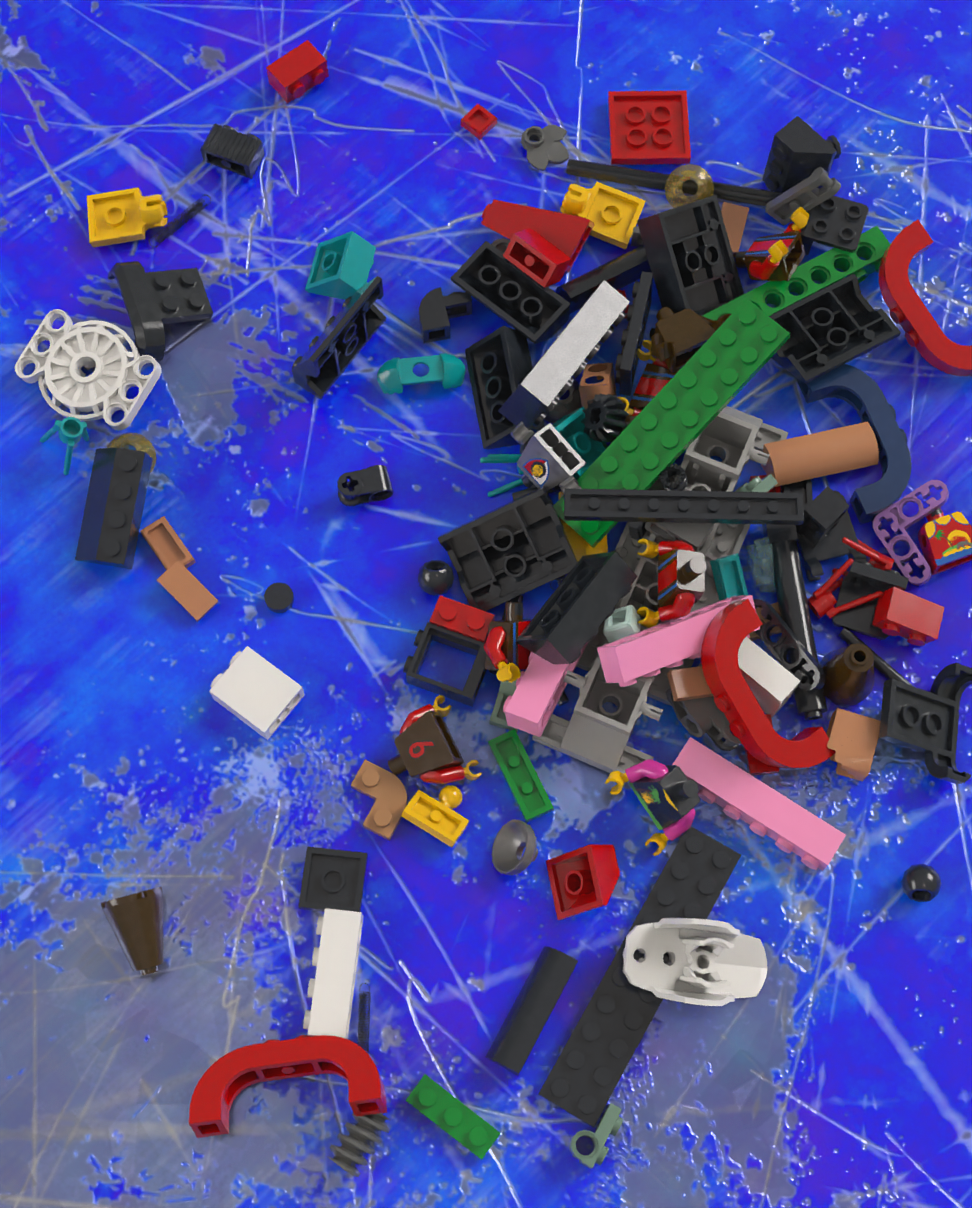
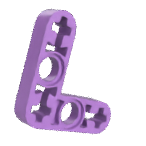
M940 480L926 482L880 512L873 520L875 533L904 576L909 578L908 581L913 585L926 584L931 577V568L906 532V529L947 502L949 491L947 486ZM932 487L936 490L942 488L943 491L940 492L941 498L939 500H936L934 497L926 501L929 507L924 509L921 500L917 496L922 494L923 499L930 496V489ZM908 502H914L919 506L918 513L913 517H907L903 514V507ZM886 519L888 522L893 520L891 528L897 535L899 531H902L903 534L893 537L887 543L886 539L891 537L885 529L879 530L882 526L880 521ZM899 541H906L910 545V551L905 556H898L894 553V546ZM915 554L918 555V558L913 559L919 568L925 567V570L922 571L924 576L921 579L917 576L911 578L910 575L913 573L911 566L907 563L903 567L901 564L909 561Z

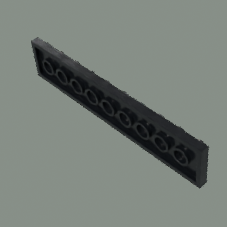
M690 827L681 836L629 932L636 925L656 923L662 918L707 919L741 854L697 829ZM626 937L538 1094L591 1127L595 1126L663 1000L656 997L653 992L634 986L628 981L623 972V951ZM638 949L634 952V959L637 961L639 958H644V953H640ZM667 952L663 955V961L665 964L669 961V955Z

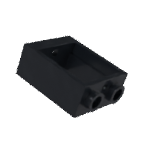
M427 622L424 631L420 629L415 638L414 646L417 649L414 656L409 655L404 665L403 672L406 673L407 683L473 707L487 671L485 669V643ZM432 640L476 656L463 691L418 675Z

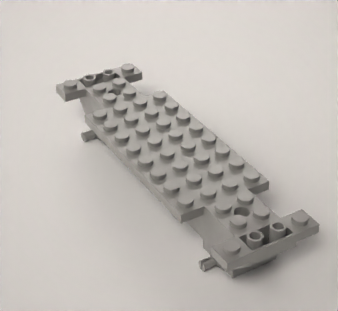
M726 406L688 446L681 464L688 478V484L683 491L734 492L742 470L749 459L765 466L770 454L763 452L764 444L785 440L788 432L765 424L760 418ZM718 456L722 459V462L713 460L710 457ZM679 475L671 476L669 478L670 483H676L675 481L678 482ZM658 479L648 490L665 489L660 479ZM627 522L616 549L620 557H625L622 558L623 561L638 577L632 583L631 591L618 601L615 609L633 605L636 611L641 607H647L656 612L658 611V557L660 555L658 553L652 559L638 555L637 552H644L647 545L640 544L637 540L631 538L628 527L630 522ZM714 524L712 532L699 550V552L704 554L707 565L705 570V591L690 612L719 602L710 561L739 553L751 524ZM648 530L643 537L657 544L660 541H665ZM603 621L597 628V635L588 642L576 666L588 671V673L583 677L568 670L563 682L580 688L579 699L571 720L567 721L552 714L541 737L533 735L532 740L609 773L613 771L626 773L625 769L645 760H653L654 758L627 746L634 726L642 714L657 721L661 717L663 709L648 704L647 696L671 706L665 693L670 689L667 673L670 670L690 668L694 659L685 658L683 659L684 664L677 667L666 668L665 666L660 668L661 673L655 676H640L637 678V683L620 687L619 683H606L597 650L598 647L609 643L603 633ZM641 625V630H640V631L645 630V629H648V628L644 627L643 625ZM606 702H611L617 706L618 710L614 713H608L603 709L602 705Z

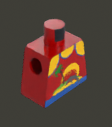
M941 508L927 515L926 519L928 522L919 530L918 540L923 556L931 568V576L972 561V526L964 515L957 511L945 516Z

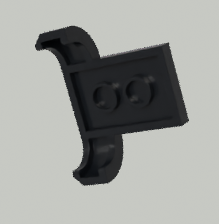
M139 261L115 263L109 271L107 278H116L134 331L135 345L140 356L150 355L156 361L163 360L165 354L163 324L206 320L212 317L213 311L197 268L145 273Z
M958 663L946 666L935 678L930 692L894 679L884 681L879 738L925 753V764L929 773L936 778L954 784L965 783L971 778V774L958 771L955 760L960 699L966 687L972 684V668Z

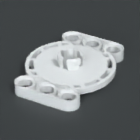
M54 309L45 316L17 360L15 372L26 383L38 381L43 398L60 415L66 418L75 417L80 421H93L104 418L110 427L119 431L126 429L135 418L161 375V366L150 355L140 356L135 343L125 331L116 325L95 320L79 322L73 325L72 319L63 310ZM63 317L65 319L64 325L59 329H53L52 324L54 320ZM107 328L116 331L119 334L114 335L111 332H109ZM44 340H49L50 347L48 350L38 352L39 344ZM126 340L130 344L132 352H128L123 345ZM34 363L35 371L30 375H24V367ZM147 363L154 365V369L149 375H141L143 365ZM82 366L87 370L96 367L95 371L88 377H85L86 375L81 371ZM134 386L138 387V395L133 399H128L126 397L127 390ZM46 388H48L49 391L52 393V400L50 399ZM63 404L70 409V413L61 410L59 406ZM117 410H123L124 418L120 422H112L111 417L113 413ZM94 411V414L79 415L80 412Z

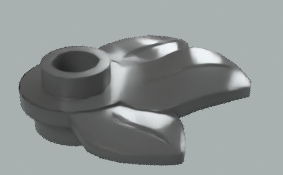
M548 125L542 129L537 126L527 128L521 136V144L527 150L528 162L534 168L544 171L547 168L548 162L559 164L569 159L568 151L560 142L565 137L567 131L556 125Z

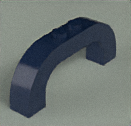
M847 364L807 384H804L797 378L806 403L823 398L842 399L855 408L862 423L868 422L871 426L878 444L882 478L873 484L855 489L850 502L860 525L873 521L875 516L899 500L911 475L912 464L907 446V437L904 430L899 428L895 420L896 413L893 406L888 404L882 390L871 377Z

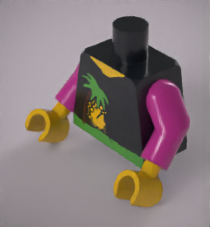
M650 759L625 769L626 773H621L620 771L611 772L605 784L611 781L617 783L610 791L611 794L615 795L621 792L626 782L630 781L628 784L659 830L663 829L664 833L653 834L645 843V846L650 842H656L659 845V848L652 854L657 856L667 846L668 840H675L692 826L696 814L694 807L700 802V797L698 795L697 783L692 779H687L680 767L677 765H664Z

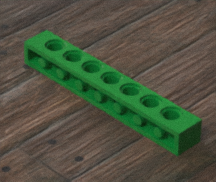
M875 226L861 234L855 252L851 253L833 248L798 266L789 281H769L708 312L703 317L718 320L719 317L725 314H732L746 298L768 316H771L852 274H855L858 283H861L869 274L875 271L879 273L881 260L890 243L879 227ZM813 280H817L822 284H817ZM790 292H795L799 296L792 295ZM767 304H773L776 307L772 308L769 307Z

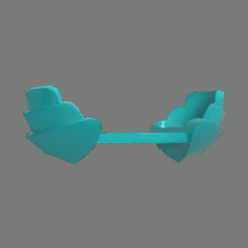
M447 353L402 359L396 357L386 361L379 368L377 381L383 393L391 395L402 393L403 385L442 382L445 389L450 387L457 388L463 384L466 369L459 358ZM417 364H425L428 366L429 372L427 375L419 377L413 373V368Z

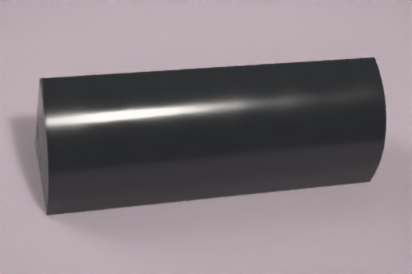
M644 244L558 286L556 293L570 303V313L580 309L604 280L614 289L618 290L640 279L642 271L652 273Z
M544 946L485 1058L517 1076L519 1075L578 960L554 948Z

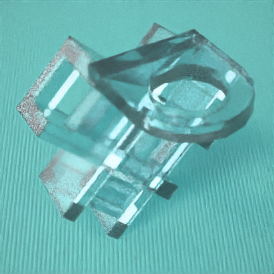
M769 537L753 540V545L746 546L747 565L753 580L758 585L760 592H775L772 544H769Z

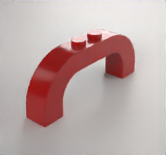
M916 220L896 236L883 255L879 268L881 294L890 309L889 314L896 324H900L905 331L907 342L912 347H916L929 364L951 375L972 376V345H960L948 339L910 284L908 278L910 261L926 251L934 242L920 221Z
M749 599L732 602L713 618L702 642V670L707 685L715 697V705L725 714L733 735L739 738L745 749L760 762L777 768H806L824 762L834 755L836 751L828 749L829 738L823 727L806 728L790 740L781 737L773 729L745 681L738 665V651L744 638L763 625Z
M300 1035L295 1039L282 1041L271 1039L264 1043L235 1049L222 1056L207 1069L196 1085L191 1098L189 1125L197 1138L229 1134V1112L234 1099L246 1087L259 1082L326 1073L341 1076L348 1081L349 1104L355 1117L387 1113L386 1092L372 1058L362 1047L348 1039L331 1035Z

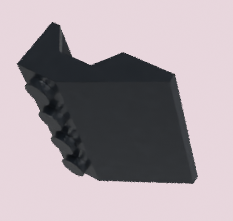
M716 195L637 220L662 308L669 307L674 314L688 308L702 316L744 294Z
M855 274L769 316L790 333V338L771 358L804 384L901 334L900 330L882 308L873 309L863 297Z
M375 277L358 289L352 297L349 296L344 301L342 310L336 317L332 316L329 319L324 332L311 341L309 350L303 357L299 356L292 366L294 382L319 399L323 398L386 320V317L373 304L377 299H381L384 296L382 279L380 277Z
M545 486L438 537L440 544L447 551L457 571L460 586L470 606L483 611L494 608L569 573L578 563Z

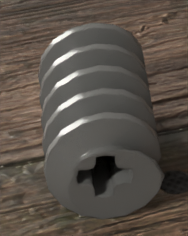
M352 1113L357 1124L347 1122L344 1125L349 1135L340 1133L337 1135L342 1146L331 1144L329 1148L334 1157L328 1158L351 1175L359 1177L360 1172L355 1165L366 1166L368 1163L363 1153L374 1155L375 1150L370 1143L381 1144L383 1140L378 1131L387 1133L390 1131L385 1122L386 1119H390L382 1113L357 1117Z

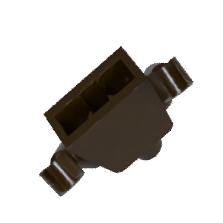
M669 307L662 308L656 315L658 322L655 324V334L651 337V356L655 359H660V362L665 361L671 373L680 370L731 314H725L719 317L718 320H711L696 314L692 309L688 308L675 314Z

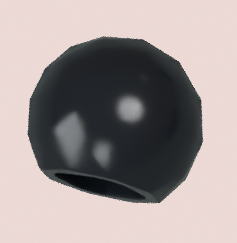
M431 560L419 569L418 582L424 592L439 596L447 593L452 587L454 574L452 568L447 563L441 560Z
M925 864L912 865L904 872L901 881L903 892L909 899L917 902L931 901L938 895L941 887L939 874L933 867Z

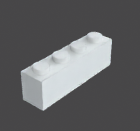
M325 908L324 917H318L316 935H321L320 947H314L312 966H317L315 979L310 978L308 986V997L312 998L311 1010L305 1011L303 1029H308L309 1036L331 1035L348 1039L363 924L362 912Z

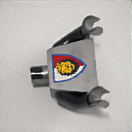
M522 421L513 429L511 435L520 443L521 456L517 464L525 473L522 476V482L526 487H537L539 489L545 486L547 491L553 489L555 492L563 493L565 488L582 489L578 486V481L573 477V474L581 469L586 462L551 423L547 424L536 434L529 427H525Z

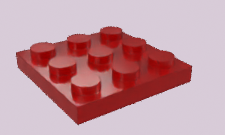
M687 91L608 92L611 165L690 164L691 151Z

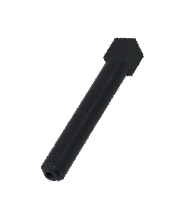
M762 524L766 550L769 551L780 617L819 664L797 547L796 525ZM796 648L790 649L787 653L790 664H794L799 659V651ZM803 667L799 669L808 676L806 683L813 684L814 680L812 677L815 673L807 672ZM796 687L794 696L798 716H804L805 720L822 718V713L827 711L823 687L816 692Z

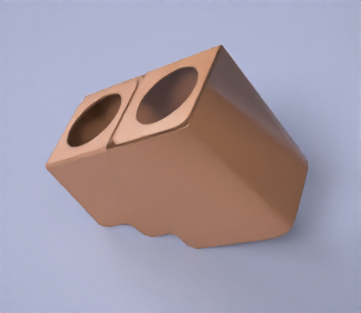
M613 363L586 364L587 366L583 370L579 384L582 407L587 409V400L594 399L595 394H611L617 397ZM592 376H596L598 380L604 379L596 384L586 383V379Z
M836 708L831 716L826 733L829 738L828 749L836 751L830 757L832 761L837 763L836 774L863 781L869 775L879 739V720Z

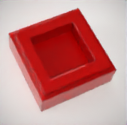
M477 104L461 119V126L479 140L497 124V117L480 104Z

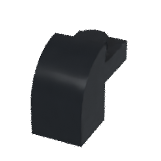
M441 287L427 293L419 307L420 329L423 342L429 343L449 339V319L472 314L471 295L467 292H453L443 297Z

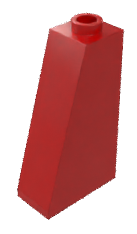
M493 200L492 204H488L485 207L481 223L509 240L512 239L514 233L528 228L533 229L572 258L566 269L568 272L571 270L595 225L591 220L584 217L499 200Z

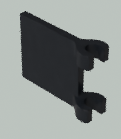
M810 503L803 504V510H804ZM846 510L837 526L815 548L797 533L808 582L821 579L820 576L824 574L820 564L821 561L848 555V559L852 558L855 562H867L864 554L842 542V538L846 537L858 543L848 510Z

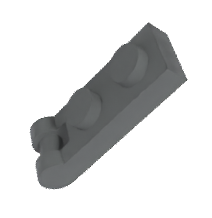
M819 167L814 170L810 177L768 202L765 212L784 226L792 221L790 217L799 207L809 211L834 196L839 191L841 183L835 178H829L828 172Z

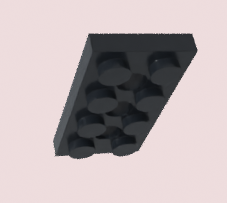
M642 271L640 282L635 281L633 286V304L629 305L628 325L627 329L623 330L621 340L622 352L621 354L618 353L615 370H617L615 383L620 384L621 395L631 396L639 360L637 350H641L652 302L653 273Z

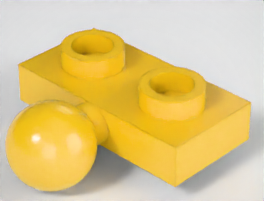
M448 785L441 789L439 801L418 789L401 817L453 848L469 823L468 819L452 810L462 802V792L454 785Z

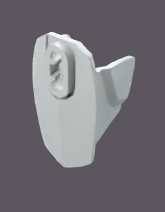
M662 918L656 923L636 925L626 936L623 951L624 974L630 984L651 991L658 998L694 1005L723 1006L729 1002H735V998L756 997L766 978L767 958L761 939L741 934L739 929H735L727 922L697 918ZM638 949L640 953H644V958H639L636 961L634 959L635 950ZM667 952L669 955V961L665 964L663 961V955Z

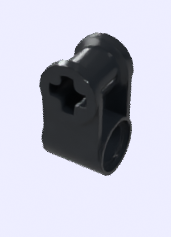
M374 465L366 469L344 473L337 482L338 498L346 506L382 501L391 497L394 493L385 465Z

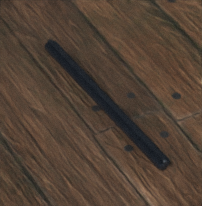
M575 159L568 160L566 169L568 175L705 197L716 195L717 199L766 206L768 202L783 194L781 192Z

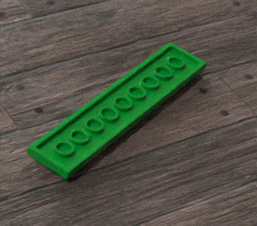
M746 298L577 480L578 486L582 489L648 490L659 479L660 473L667 466L669 467L670 464L675 462L790 338V333ZM564 495L554 504L559 518L593 548L619 522L564 520Z

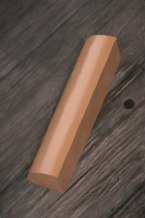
M868 422L766 443L764 444L763 452L770 454L766 465L761 464L767 476L771 474L778 483L774 487L876 465L879 460L878 444L871 426Z

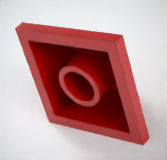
M590 844L546 860L557 919L563 920L608 904L620 876L614 845Z

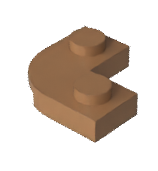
M365 759L351 783V788L376 800L363 823V827L390 841L402 819V812L407 806L406 790L396 775Z

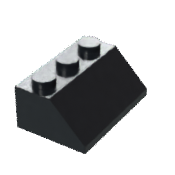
M797 116L774 135L762 181H764L769 190L784 193L810 177L814 170L822 167L829 175L837 150Z

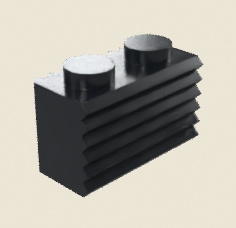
M216 123L213 125L200 149L203 161L251 179L264 157L263 144L257 136L238 133L228 125L221 126Z

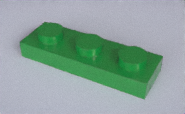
M513 729L489 740L488 745L526 823L553 811L554 807L516 730Z
M425 1074L406 1099L409 1104L481 1160L501 1134Z

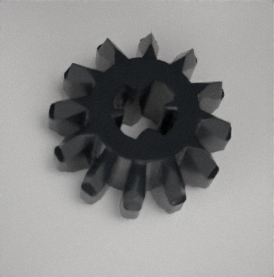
M595 394L594 399L587 400L588 408L582 410L585 413V418L581 420V423L585 425L583 432L594 441L613 442L621 434L622 428L628 426L625 423V418L629 415L624 411L626 404L615 395Z

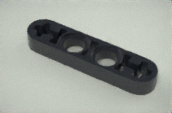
M753 599L755 609L757 607L762 608L761 615L766 620H770L765 623L764 620L760 619L763 625L755 631L778 662L800 680L799 688L810 692L820 690L826 681L823 669L772 605L763 600ZM779 626L782 630V636L777 642H772L770 631L772 628ZM792 648H796L799 651V659L794 664H790L787 660V653ZM803 667L807 672L815 673L812 677L814 683H806L808 676L799 669Z

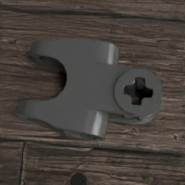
M671 688L665 692L678 720L690 734L699 738L707 733L715 745L724 751H731L738 747L739 744H742L739 738L731 734L729 721L725 714L715 705L714 696L674 702Z

